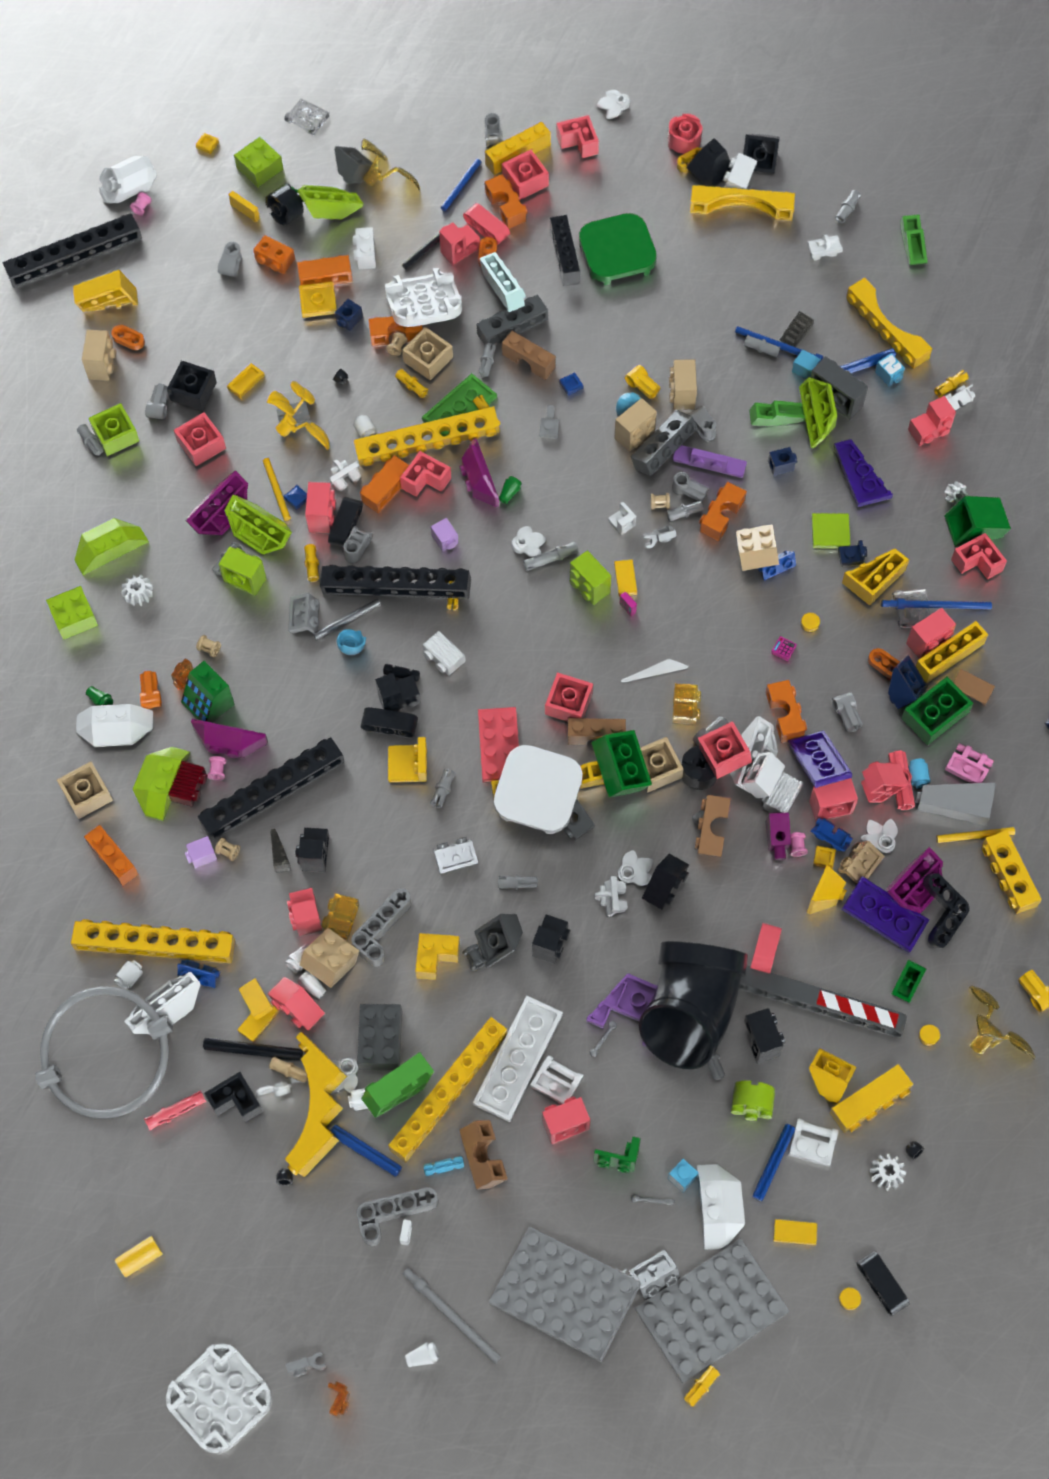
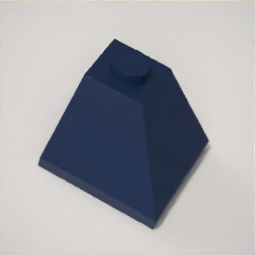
M909 655L893 669L888 690L890 701L897 709L917 700L928 688Z

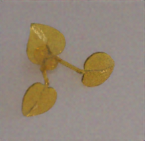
M365 138L362 140V150H368L376 154L372 166L363 177L367 184L374 187L378 180L382 181L385 177L396 171L412 181L417 186L418 191L420 190L417 179L401 167H394L384 175H381L382 171L376 166L380 157L387 161V156Z
M971 985L969 988L980 1002L987 1005L989 1011L986 1017L981 1014L976 1016L978 1033L976 1038L970 1043V1047L979 1055H983L989 1047L994 1048L998 1043L1009 1040L1016 1048L1029 1054L1034 1060L1036 1058L1035 1054L1023 1037L1012 1031H1009L1008 1035H1003L1001 1030L989 1020L994 1008L997 1010L1000 1008L997 1000L987 991Z

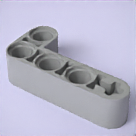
M397 889L352 935V945L359 950L358 954L372 966L378 967L385 961L384 950L378 941L411 907L410 893L406 889ZM387 911L393 912V915L391 917H385L384 913ZM374 925L380 927L377 931H371L370 928ZM360 939L366 940V943L364 945L360 946L356 944V942ZM374 952L381 954L378 958L370 957Z
M423 1188L360 1204L357 1209V1217L364 1242L369 1246L377 1245L380 1242L381 1230L379 1223L435 1209L438 1205L436 1191L432 1188ZM427 1195H430V1197L432 1198L431 1203H427ZM416 1197H419L421 1206H418ZM405 1200H412L414 1204L411 1208L406 1209L402 1206ZM390 1204L393 1206V1210L390 1213L382 1212V1208L385 1205ZM366 1209L373 1211L372 1216L369 1218L361 1216L362 1212ZM369 1230H375L377 1235L373 1239L366 1238V1233Z

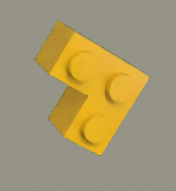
M419 933L415 970L416 978L437 980L438 961L458 962L460 950L459 936Z

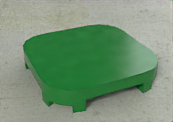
M625 213L591 221L585 224L579 232V248L581 247L589 268V275L592 280L596 279L597 281L604 282V285H611V280L643 273L644 276L649 275L656 264V249L643 218L636 214Z

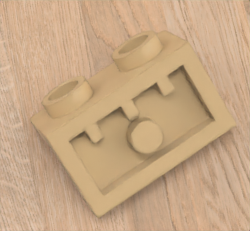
M870 841L857 842L851 848L852 852L849 856L841 861V866L837 871L840 874L846 873L857 884L862 876L868 879L885 856Z

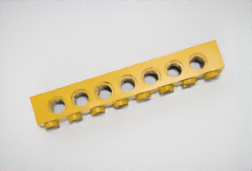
M493 406L355 439L354 444L360 466H371L374 462L391 460L394 455L404 458L412 453L418 454L419 451L424 453L428 449L434 448L437 450L445 445H458L462 441H472L476 437L477 440L482 436L492 437L500 432L495 407ZM477 423L485 424L482 428L475 426ZM460 427L467 428L465 432L458 431ZM443 431L449 432V435L442 436L440 434ZM426 435L432 436L430 440L426 441L423 439ZM409 439L414 440V443L411 445H408L405 442ZM392 443L397 445L394 449L388 448ZM372 448L379 449L377 453L370 452Z
M83 919L74 923L71 945L74 950L232 964L235 939L231 933L226 931L211 933L209 930L202 929L197 932L191 931L188 928L174 930L167 926L152 928L150 925L142 924L139 927L133 926L130 923L116 925L109 921L93 923L91 920ZM99 932L96 938H90L93 933ZM119 934L117 939L110 940L112 935ZM139 936L136 941L130 942L131 937ZM152 938H158L156 943H149ZM172 939H178L175 945H169ZM191 941H198L196 946L189 947ZM211 943H218L215 948H208Z
M492 1017L488 1019L388 1145L390 1152L407 1163L506 1038L507 1028Z

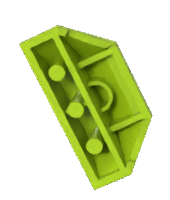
M303 185L298 190L305 206L312 217L316 219L342 220L364 205L357 193H349L346 190L335 187Z
M808 377L799 386L810 445L811 448H815L836 427L837 411L831 384Z
M232 495L225 509L233 535L262 555L283 549L292 533L285 522L259 505L239 496Z
M112 518L81 534L74 560L84 576L149 541L140 526Z
M169 747L146 755L132 789L145 816L164 821L171 804L169 797L170 789L180 768L181 761H188L190 751Z

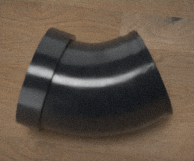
M661 942L658 964L662 965L659 982L651 1002L639 1020L641 1038L646 1047L658 1059L670 1066L687 1070L701 1068L710 1061L721 1043L732 1018L741 977L746 975L748 954L729 948L699 943Z

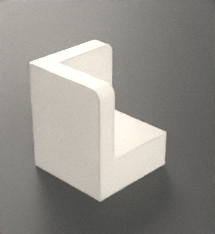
M622 502L620 503V510L609 517V522L622 535L636 526V515Z

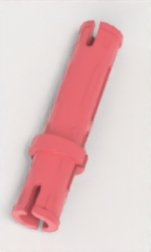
M200 1090L167 1108H161V1111L144 1118L149 1130H152L165 1122L168 1124L171 1122V1119L198 1105L206 1103V1100Z

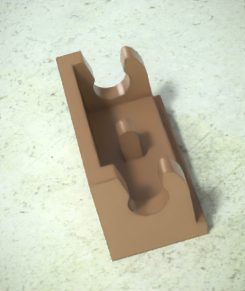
M960 669L953 682L965 695L981 702L984 706L995 688L994 685Z

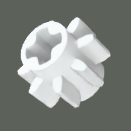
M955 481L954 484H948L946 491H944L947 495L946 500L956 505L964 496L968 495L965 491L967 486L958 481Z

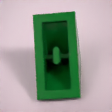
M908 960L891 994L910 1003L926 968Z

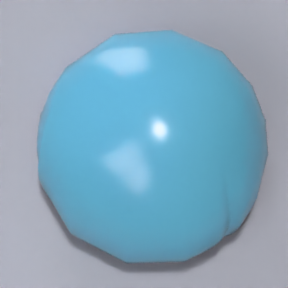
M634 392L621 395L615 408L617 415L620 416L640 400L641 397Z
M345 629L339 633L336 643L342 653L357 655L363 650L366 637L362 636L361 631Z

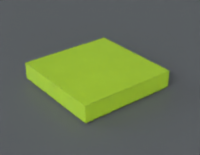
M812 513L813 549H839V547L850 546L849 514Z

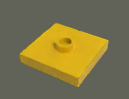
M333 282L299 285L302 318L335 314L337 307Z

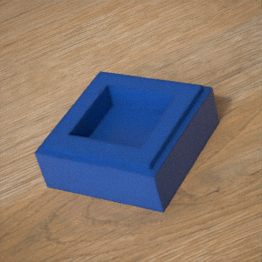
M575 372L559 379L560 385L568 396L583 389V384Z

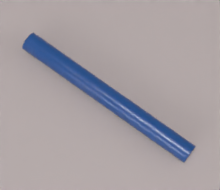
M476 159L442 204L441 209L443 211H447L482 163L481 160Z

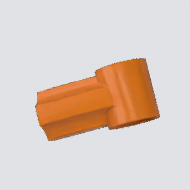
M144 671L140 674L141 707L146 709L162 707L157 674L152 671Z

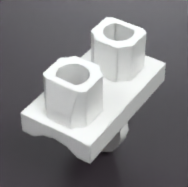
M824 234L821 239L808 241L807 244L813 260H819L821 256L826 255L833 257L843 251L838 235L828 237L827 234Z
M337 459L333 461L334 467L330 471L332 474L337 471L338 473L330 477L328 483L341 492L348 486L344 480L345 477L349 476L353 483L360 480L362 476L358 470L359 464L357 461L346 468H343L348 465L346 460L341 463Z
M611 876L610 880L604 882V886H600V892L595 893V899L601 901V906H606V916L609 917L616 913L625 912L628 908L626 900L618 899V894L623 895L625 893L626 883L617 881V876Z

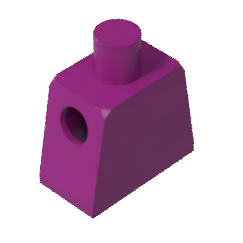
M769 813L765 821L768 850H774V860H785L786 850L791 845L789 813Z

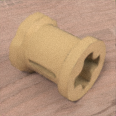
M397 332L393 333V339L386 347V350L394 356L401 355V349L407 342L405 335Z
M666 493V495L651 494V510L655 508H666L669 510V493Z
M202 635L197 642L196 648L198 651L202 650L209 653L214 658L220 651L221 643L218 641L214 642L208 639L206 635Z
M222 837L215 847V853L222 854L228 857L230 861H234L241 847L240 845H233L227 842Z

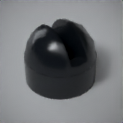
M340 368L336 372L333 381L338 384H345L344 379H348V374Z
M912 1141L910 1145L906 1146V1153L912 1160L918 1158L924 1151V1147L916 1141Z
M280 1169L276 1176V1183L284 1186L291 1185L293 1183V1173L289 1169Z

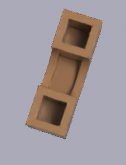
M511 331L502 342L503 356L515 363L521 358L530 365L531 372L544 380L556 368L555 355L514 331Z
M568 718V745H587L589 740L598 739L603 735L625 732L626 719Z
M707 795L706 799H702L701 810L704 811V817L699 818L698 824L701 836L700 838L696 837L695 849H698V854L721 858L724 837L714 835L710 825L716 818H728L731 798Z
M474 1121L460 1129L476 1189L492 1188L508 1180L502 1160H490L487 1154L489 1144L496 1140L491 1121Z

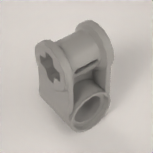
M490 113L485 117L486 147L503 142L500 118L495 113Z
M229 242L225 245L222 257L218 263L219 274L237 276L242 260L238 243Z
M700 406L688 413V415L693 416L697 427L696 432L704 441L715 439L716 422L704 406Z
M357 526L353 527L343 546L347 562L356 563L360 560L364 551L371 543L373 537L371 532L366 533L359 530Z

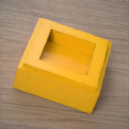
M203 133L195 145L197 149L211 154L219 144V139Z
M816 846L813 866L822 868L829 866L833 869L836 849Z

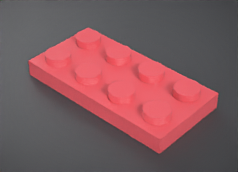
M516 707L478 709L483 782L500 780L509 753L519 746Z

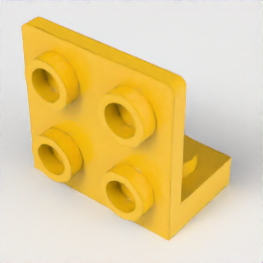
M418 737V744L388 746V782H427L426 737Z

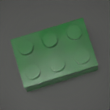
M945 677L904 710L901 719L928 746L970 713L974 703L948 677Z
M635 730L603 735L591 742L609 798L640 792L652 785Z

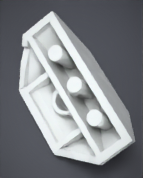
M132 704L91 706L77 714L76 733L93 747L133 745L153 730V711Z
M760 716L756 717L741 735L751 752L752 763L730 773L735 785L748 793L750 792L742 783L757 754L772 752L777 756L778 753L776 738L773 732L774 725Z
M189 972L186 975L169 980L144 1000L153 1007L159 1017L167 1015L173 1025L193 1010L201 983ZM136 1005L130 1016L125 1020V1023L134 1034H149L147 1023L152 1020L139 1005Z
M718 1164L697 1165L704 1250L725 1249L745 1225L741 1181Z

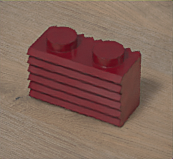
M181 761L180 768L169 792L171 801L193 807L194 803L200 799L201 791L199 790L201 785H205L207 781L205 768Z

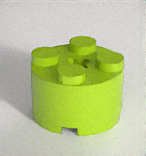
M747 1080L736 1082L733 1089L731 1113L743 1115L748 1121H757V1118L772 1119L775 1097L774 1087L762 1082H758V1085H751L752 1081Z

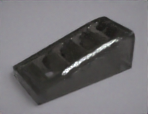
M799 311L779 340L796 347L813 326L814 319ZM800 321V322L804 323L806 326L804 327V326H802L801 324H799L798 322ZM797 326L798 328L802 329V331L800 332L794 327ZM791 331L795 332L796 334H798V337H796L795 335L791 334L790 332H791ZM789 336L794 339V343L786 339V337Z
M271 829L274 869L276 873L291 871L289 860L278 833L275 829Z

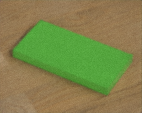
M471 373L423 415L422 421L426 423L479 410L473 403L476 397L483 395L489 405L497 398V393ZM443 431L440 435L447 436L449 432Z

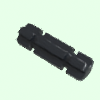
M385 664L383 668V674L385 675L394 673V676L398 678L413 675L415 682L420 678V671L418 670L410 671L409 668L396 665L393 667L391 664Z

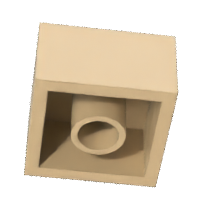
M426 327L402 350L403 362L430 381L453 358L452 345Z
M87 330L81 360L88 380L109 381L110 374L114 372L113 359L116 358V348H113V339L110 338L108 331Z
M695 359L674 360L673 367H670L669 388L671 392L669 400L670 403H673V410H695L697 394Z
M641 398L615 419L614 439L629 452L634 448H638L644 439L649 438L655 432L657 411Z
M763 525L761 527L736 531L742 571L779 565L773 525Z
M667 737L641 747L652 782L651 786L645 788L647 793L683 777L684 769Z
M92 762L57 779L78 819L113 801Z
M327 928L303 951L300 966L332 988L355 965L359 950Z

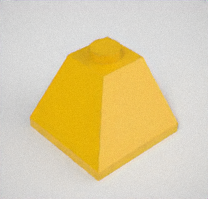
M826 866L807 910L808 914L836 906L838 900L843 901L847 892L844 889L846 881L829 866Z
M819 1048L809 1067L819 1094L824 1096L826 1100L837 1104L842 1098L856 1069V1066Z

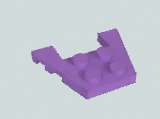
M627 973L611 993L590 1013L586 1022L603 1029L611 1010L639 1021L641 1015L651 1002L657 985Z

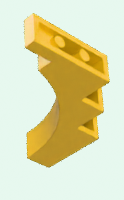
M300 1032L295 1038L300 1042L298 1046L306 1053L301 1060L307 1073L310 1088L309 1112L303 1132L285 1160L289 1163L287 1168L294 1175L300 1174L305 1177L339 1141L326 1126L343 1109L330 1094L347 1076L308 1036Z

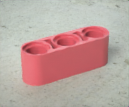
M475 203L463 214L464 220L484 237L494 238L497 245L510 235L509 228L478 203Z
M762 923L751 969L770 974L782 928Z

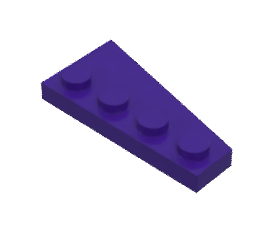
M852 439L834 443L833 448L857 507L892 499L893 494L890 490L886 489L882 479L878 478L874 473L873 467L865 461L864 455Z

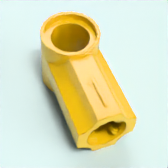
M637 365L625 375L627 384L632 388H638L649 399L656 397L661 387L648 376L646 369L641 365Z
M1033 969L1029 970L1018 979V982L1029 994L1035 1009L1042 1012L1049 1007V986L1044 985Z

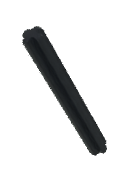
M205 1038L203 1041V1048L205 1050L271 1058L277 1057L301 1061L303 1057V1050L298 1048Z

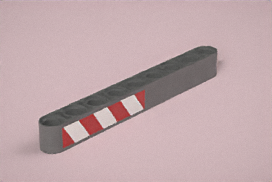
M748 965L746 967V975L741 977L739 989L891 1036L901 1037L903 1035L907 1016L901 1012L771 972L768 974L754 970Z

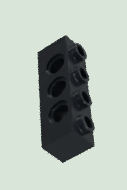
M567 215L550 217V233L562 285L580 283V268Z

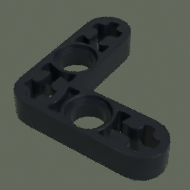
M930 873L924 877V887L946 910L929 933L928 941L932 947L943 948L949 943L968 915L970 907L968 902L940 874ZM945 890H948L950 894L947 901L943 897ZM948 918L952 921L950 929L946 927V920Z

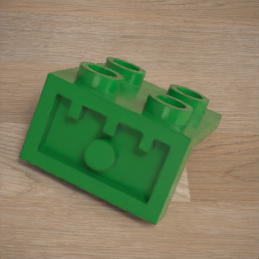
M632 1137L631 1143L627 1142L625 1156L595 1149L594 1162L602 1168H609L611 1166L617 1168L622 1173L634 1172L641 1138Z

